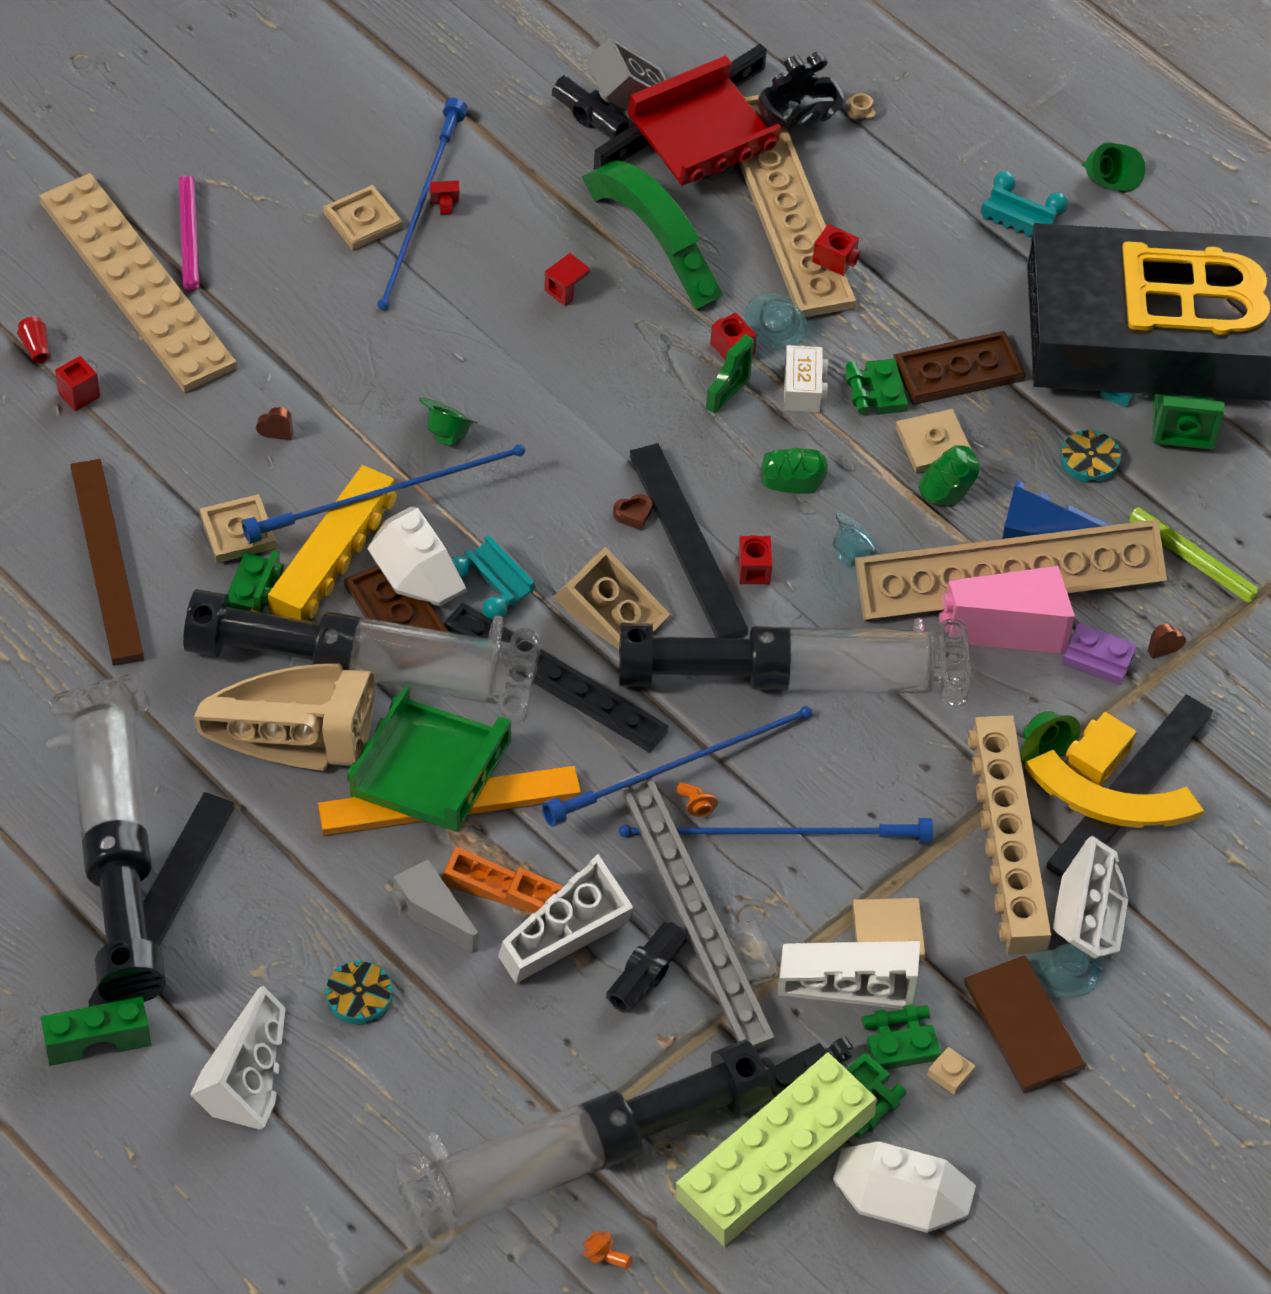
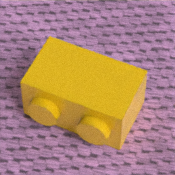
M1104 712L1097 721L1094 719L1090 721L1080 742L1075 740L1070 745L1066 753V757L1069 758L1067 765L1082 777L1102 786L1133 749L1137 731Z

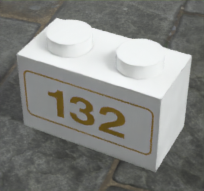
M787 345L784 364V410L820 412L821 400H827L828 383L822 382V377L827 378L828 360L822 359V347Z

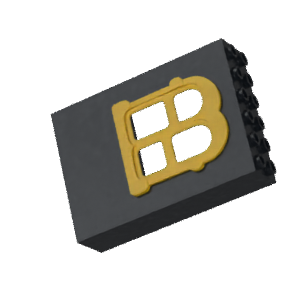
M1034 223L1027 263L1033 387L1271 401V237ZM1144 278L1194 281V283L1191 285L1147 282ZM1207 282L1240 284L1232 287L1210 286ZM1146 294L1180 296L1182 316L1168 317L1148 314ZM1193 297L1237 299L1245 305L1247 314L1238 320L1198 318L1195 316Z

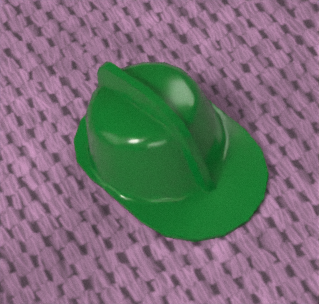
M1112 142L1102 143L1089 154L1087 161L1082 162V167L1086 168L1087 175L1093 183L1114 190L1130 191L1137 188L1144 180L1146 172L1145 161L1142 154L1136 148Z
M419 398V401L429 408L427 428L433 433L435 440L439 443L449 446L455 445L457 440L465 438L471 424L477 423L443 403L429 398Z
M1044 711L1033 717L1029 724L1025 726L1023 736L1026 738L1020 752L1023 765H1025L1026 761L1051 750H1054L1059 757L1064 756L1070 745L1075 740L1078 741L1080 735V723L1071 715H1059L1053 711Z

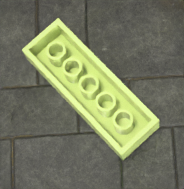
M829 1052L826 1053L676 1182L677 1201L725 1247L872 1119L876 1112V1097Z

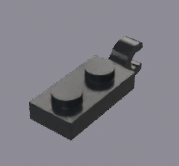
M846 1036L839 1038L826 1050L819 1042L766 1070L772 1096L775 1098L828 1052L839 1063L851 1058L852 1054L849 1050L853 1049V1046Z

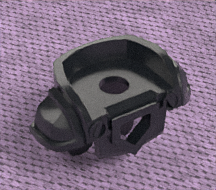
M821 51L810 54L806 59L807 63H804L798 55L788 58L784 62L788 75L785 72L776 75L772 79L773 85L763 89L760 93L758 109L764 122L769 127L779 123L782 127L781 129H787L793 125L796 127L826 121L838 111L844 100L842 89L836 80L830 77L818 78L815 73L825 68L828 64ZM791 101L798 103L794 110L789 106Z

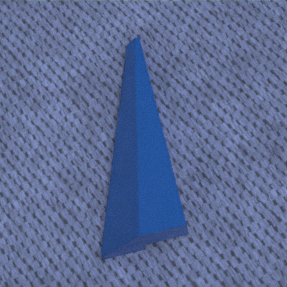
M1016 481L1002 539L1110 526V524L1070 505L1067 508L1061 507L1051 502L1049 495L1042 492L1038 496L1025 490L1024 483Z

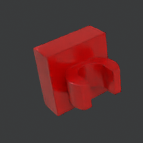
M459 180L430 182V204H439L440 215L452 214V203L459 202Z

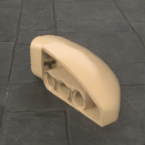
M340 664L303 665L264 673L240 681L205 698L199 704L194 715L196 728L203 737L222 746L275 763L319 771L326 770L329 764L351 766L352 763H357L363 745L369 737L374 706L375 675L373 671L343 670Z

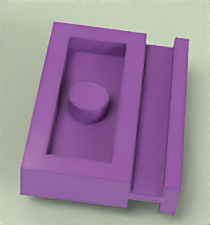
M1078 623L1067 651L1063 656L1062 664L1121 685L1135 655L1137 644Z

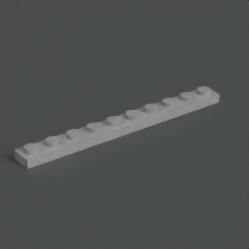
M645 770L632 776L618 780V783L626 781L643 773H646L649 770ZM648 778L621 789V793L737 1042L746 1039L756 1050L774 1044L775 1037L653 778Z

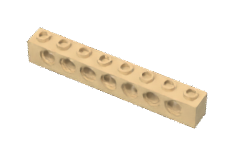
M1013 715L975 717L973 730H968L969 749H974L975 757H972V772L974 776L979 778V783L976 786V796L978 803H983L984 811H981L982 830H987L988 838L985 840V852L987 858L992 857L993 866H990L991 885H996L997 894L994 896V907L996 914L1001 913L1002 922L999 923V938L1001 942H1006L1007 954L1046 953L1051 938V931ZM1012 887H1017V888H1020L1021 890H1016V889H1013ZM1016 915H1022L1026 918H1020Z

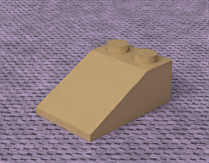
M606 546L596 553L553 596L576 621L617 649H619L621 623L653 624L654 632L670 615Z

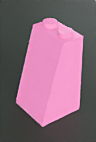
M1059 566L950 580L948 582L947 593L942 596L944 609L942 613H939V624L941 630L946 631L949 643L1058 654L1066 653L1075 615Z

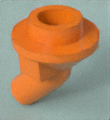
M683 782L677 786V794L690 798L686 805V810L690 815L706 817L718 805L716 796L704 793L697 786Z
M595 1231L583 1244L585 1247L583 1256L594 1264L603 1260L628 1270L633 1259L630 1255L611 1249L615 1241L609 1231L602 1233Z

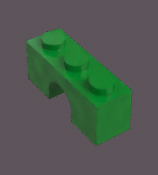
M143 996L40 1016L49 1066L83 1060L84 1049L98 1042H111L115 1044L117 1053L151 1046Z

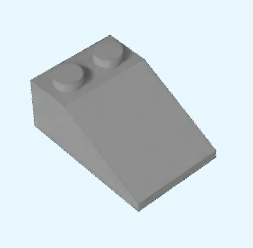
M610 37L586 58L591 69L589 74L601 89L599 91L600 96L608 104L614 103L622 109H628L630 95L667 80L660 67Z

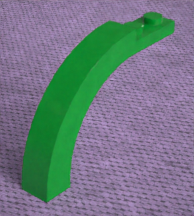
M623 161L609 162L581 176L595 202L602 198L617 200L630 208L647 225L665 251L695 310L723 296L719 285L696 244L700 239L693 226L674 199L654 178L635 165Z

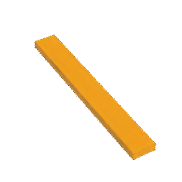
M575 766L491 777L468 815L539 805L553 798L566 801L579 796L581 791ZM355 797L318 802L323 836L423 821Z

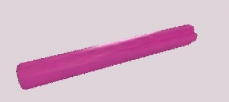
M189 175L179 178L183 288L186 291H196L199 288L195 183L194 178Z

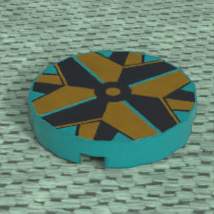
M1089 429L1077 431L1069 435L1062 444L1061 464L1071 477L1081 482L1088 483L1089 480H1097L1096 483L1104 482L1113 477L1119 469L1121 451L1118 444L1110 436L1100 431Z
M359 960L347 962L333 971L327 980L325 996L330 1011L335 1017L345 1023L361 1025L367 1024V1021L374 1018L377 1020L386 1013L391 1005L393 988L391 979L383 968L372 962Z

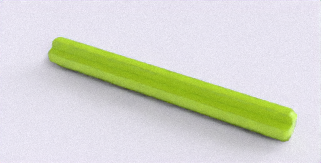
M1141 507L1135 508L1129 518L1131 523L1157 520L1156 517ZM1158 519L1161 541L1164 546L1247 603H1251L1257 597L1258 587Z

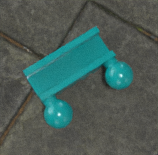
M1001 171L994 178L991 196L982 203L981 213L984 220L992 217L994 224L997 225L1002 221L1004 228L1008 229L1011 225L1016 233L1023 230L1025 237H1029L1033 233L1034 223L1053 224L1056 215H1061L1067 210L1068 199L1064 194L1055 192L1047 197L1045 206L1018 196L1011 193L1016 187L1015 176L1011 172Z
M488 534L484 537L485 543L471 552L468 549L464 552L465 555L463 557L454 556L451 559L462 580L468 575L469 567L471 566L475 568L479 576L482 575L487 584L491 585L494 592H498L500 597L493 596L485 600L482 611L487 618L499 621L505 617L508 606L511 608L536 590L535 582Z

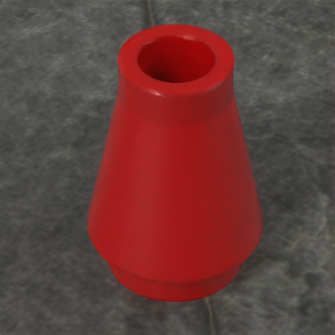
M35 316L20 321L17 335L31 355L33 362L42 363L50 358V354L48 351L46 324L39 317Z

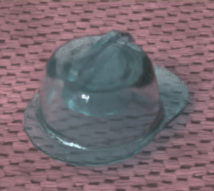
M776 292L761 293L751 299L746 306L744 314L746 323L769 345L779 349H786L787 345L796 346L805 337L808 327L806 316L783 295Z
M838 511L835 513L840 526L832 545L838 551L839 560L846 567H853L857 557L873 556L876 553L882 554L871 534L858 521L844 512Z
M1073 944L1059 945L1054 950L1040 951L1027 957L1049 998L1087 994L1095 988L1098 982V969L1093 961V957Z

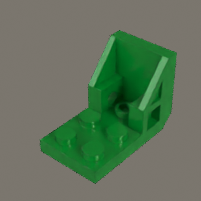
M1153 394L1152 442L1154 444L1214 450L1224 414V402L1214 401V397Z

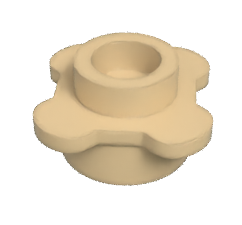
M857 93L846 100V105L849 107L848 117L854 120L874 118L876 113L872 109L874 100L864 93Z

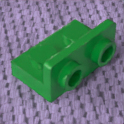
M273 550L269 559L244 553L227 593L230 599V608L247 611L254 609L263 613L265 606H269L268 593L284 571V564L280 563L279 551Z

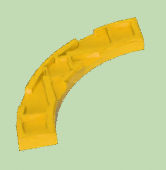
M1054 750L1028 760L1025 763L1027 772L1051 796L1055 795L1068 803L1069 808L1105 823L1143 828L1144 825H1163L1167 827L1203 817V808L1187 786L1171 792L1147 795L1114 791L1097 785L1076 773L1060 759Z

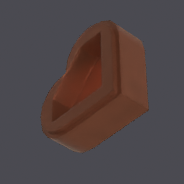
M282 407L272 408L269 414H263L258 418L257 432L268 438L291 440L293 434L291 413Z
M636 494L630 499H620L613 506V517L621 524L642 531L652 511V500L644 494Z
M1171 624L1159 625L1151 634L1148 652L1152 659L1173 653L1185 645L1186 637L1180 629L1173 628Z

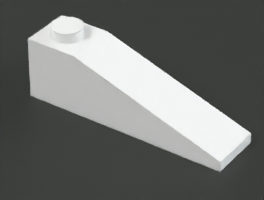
M264 986L258 988L203 1067L190 1094L212 1117L259 1130L265 1127L276 1101V1092L272 1090L273 1077L279 1074V1063L275 1062L277 1045L282 1044L286 1009Z

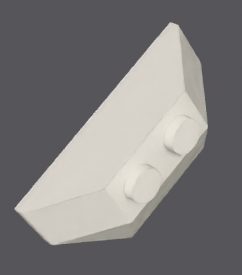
M410 506L382 522L367 549L396 593L417 600L430 601L431 604L442 606L467 592L445 546L419 508Z
M1091 836L1086 840L1061 878L1052 929L1069 943L1095 959L1116 954L1120 951L1128 895L1123 875L1117 865L1119 862L1117 852Z
M879 1141L842 1148L833 1177L835 1185L841 1189L844 1196L859 1214L925 1233L948 1226L958 1220L967 1219L976 1188L972 1181L945 1159Z

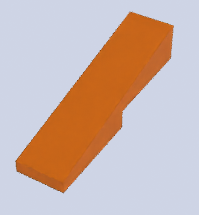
M455 846L441 877L449 888L534 914L554 893L557 894L564 887L521 867H518L516 872L511 871Z

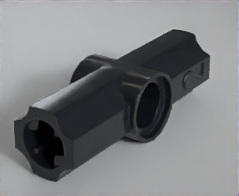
M563 75L557 79L556 84L552 88V96L570 108L575 119L581 125L588 126L592 124L611 139L630 127V121L611 108L600 96L598 90L590 92L569 76Z
M663 922L644 947L638 946L627 960L624 972L607 991L606 998L615 1009L622 1013H630L650 987L656 988L661 983L668 971L669 963L687 942V935L682 931L681 927L673 922Z

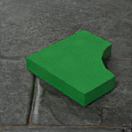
M745 334L727 352L719 375L707 389L706 409L712 413L717 412L750 379L754 339Z

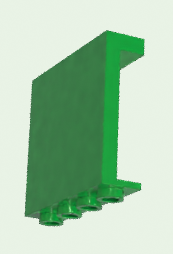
M405 685L399 696L393 697L386 717L378 721L371 741L367 740L364 743L357 763H352L348 770L347 781L350 782V796L458 832L511 743V720L499 716L494 726L491 727L410 700V686Z

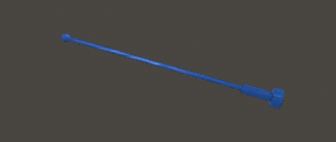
M450 98L444 106L443 115L446 117L439 136L441 142L384 296L378 301V308L381 310H386L389 307L388 299L445 145L450 142L456 123L463 121L467 113V104L461 99Z
M518 444L514 449L294 515L290 512L257 522L255 517L242 520L243 532L248 544H252L262 540L261 534L293 525L296 520L513 455L523 456L525 454V447Z
M803 706L797 713L598 792L589 791L564 802H561L558 798L543 802L542 812L544 818L551 827L566 822L567 814L596 803L600 797L799 718L808 719L812 715V709L808 706Z
M918 818V824H879V828H676L679 834H879V837H918L919 844H932L933 842L932 818ZM626 824L619 828V834L622 837L640 834L638 828H631Z

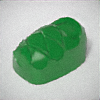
M955 445L943 452L938 459L932 462L919 481V490L926 502L937 506H955L964 498L980 471L979 461L970 447Z
M803 448L779 449L765 453L762 462L761 481L765 487L771 490L795 494L814 493L826 478L828 470L826 457L818 450Z

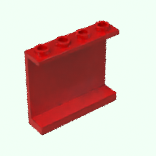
M726 55L630 95L627 114L681 186L691 182L696 183L714 172H722L728 166L737 162H745L760 152H768L778 144L782 127L779 123L769 128L766 127L730 80L729 75L732 62Z

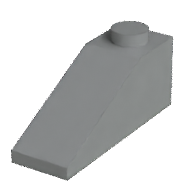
M428 859L393 876L391 896L398 909L403 908L410 919L471 953L478 951V931Z

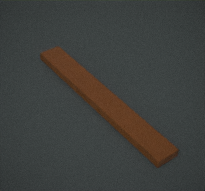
M101 459L70 464L112 665L144 660Z

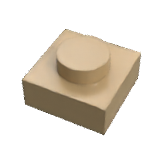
M947 1047L928 1069L927 1076L955 1095L974 1073L976 1065L950 1047Z

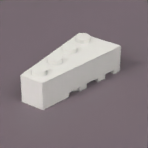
M597 854L557 894L554 893L535 914L529 916L502 941L498 957L516 984L627 924L634 907L599 854Z
M920 941L783 944L778 995L903 1009L904 1005L913 1004L918 979Z

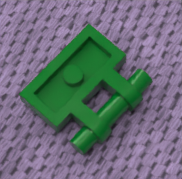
M895 358L866 361L865 371L858 369L855 361H850L846 364L847 372L845 378L847 384L852 388L851 400L853 405L857 407L859 414L868 413L870 410L869 406H875L878 415L907 411L908 402ZM869 385L871 391L868 392L863 386Z
M914 1004L904 1005L901 1010L886 1012L885 1009L875 1010L872 1015L861 1017L863 1029L876 1028L877 1034L868 1035L866 1043L870 1057L885 1070L933 1062L942 1054L933 1024L919 1026L918 1020L930 1018L928 1005L915 1007ZM905 1023L907 1029L890 1032L889 1025Z
M865 1052L846 1069L878 1099L875 1116L854 1134L858 1138L866 1131L872 1132L879 1125V1119L887 1112H893L900 1105V1100L907 1094L904 1087L900 1084L889 1090L884 1084L889 1080L890 1073Z

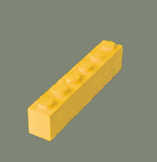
M361 465L335 502L394 485L395 479L365 465ZM393 491L329 510L268 593L269 613L305 621L308 618L312 619L316 615L319 603L323 597L329 596L333 591L338 576L345 574L348 570L353 555L363 549L366 537L371 530L375 531L378 528L386 509L390 510L393 507L397 493Z

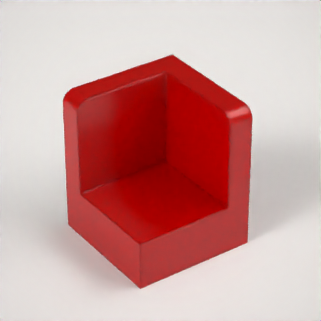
M569 253L545 271L544 291L562 305L567 306L574 299V285L589 274L590 268Z
M81 356L55 369L58 393L74 411L100 397L98 375Z

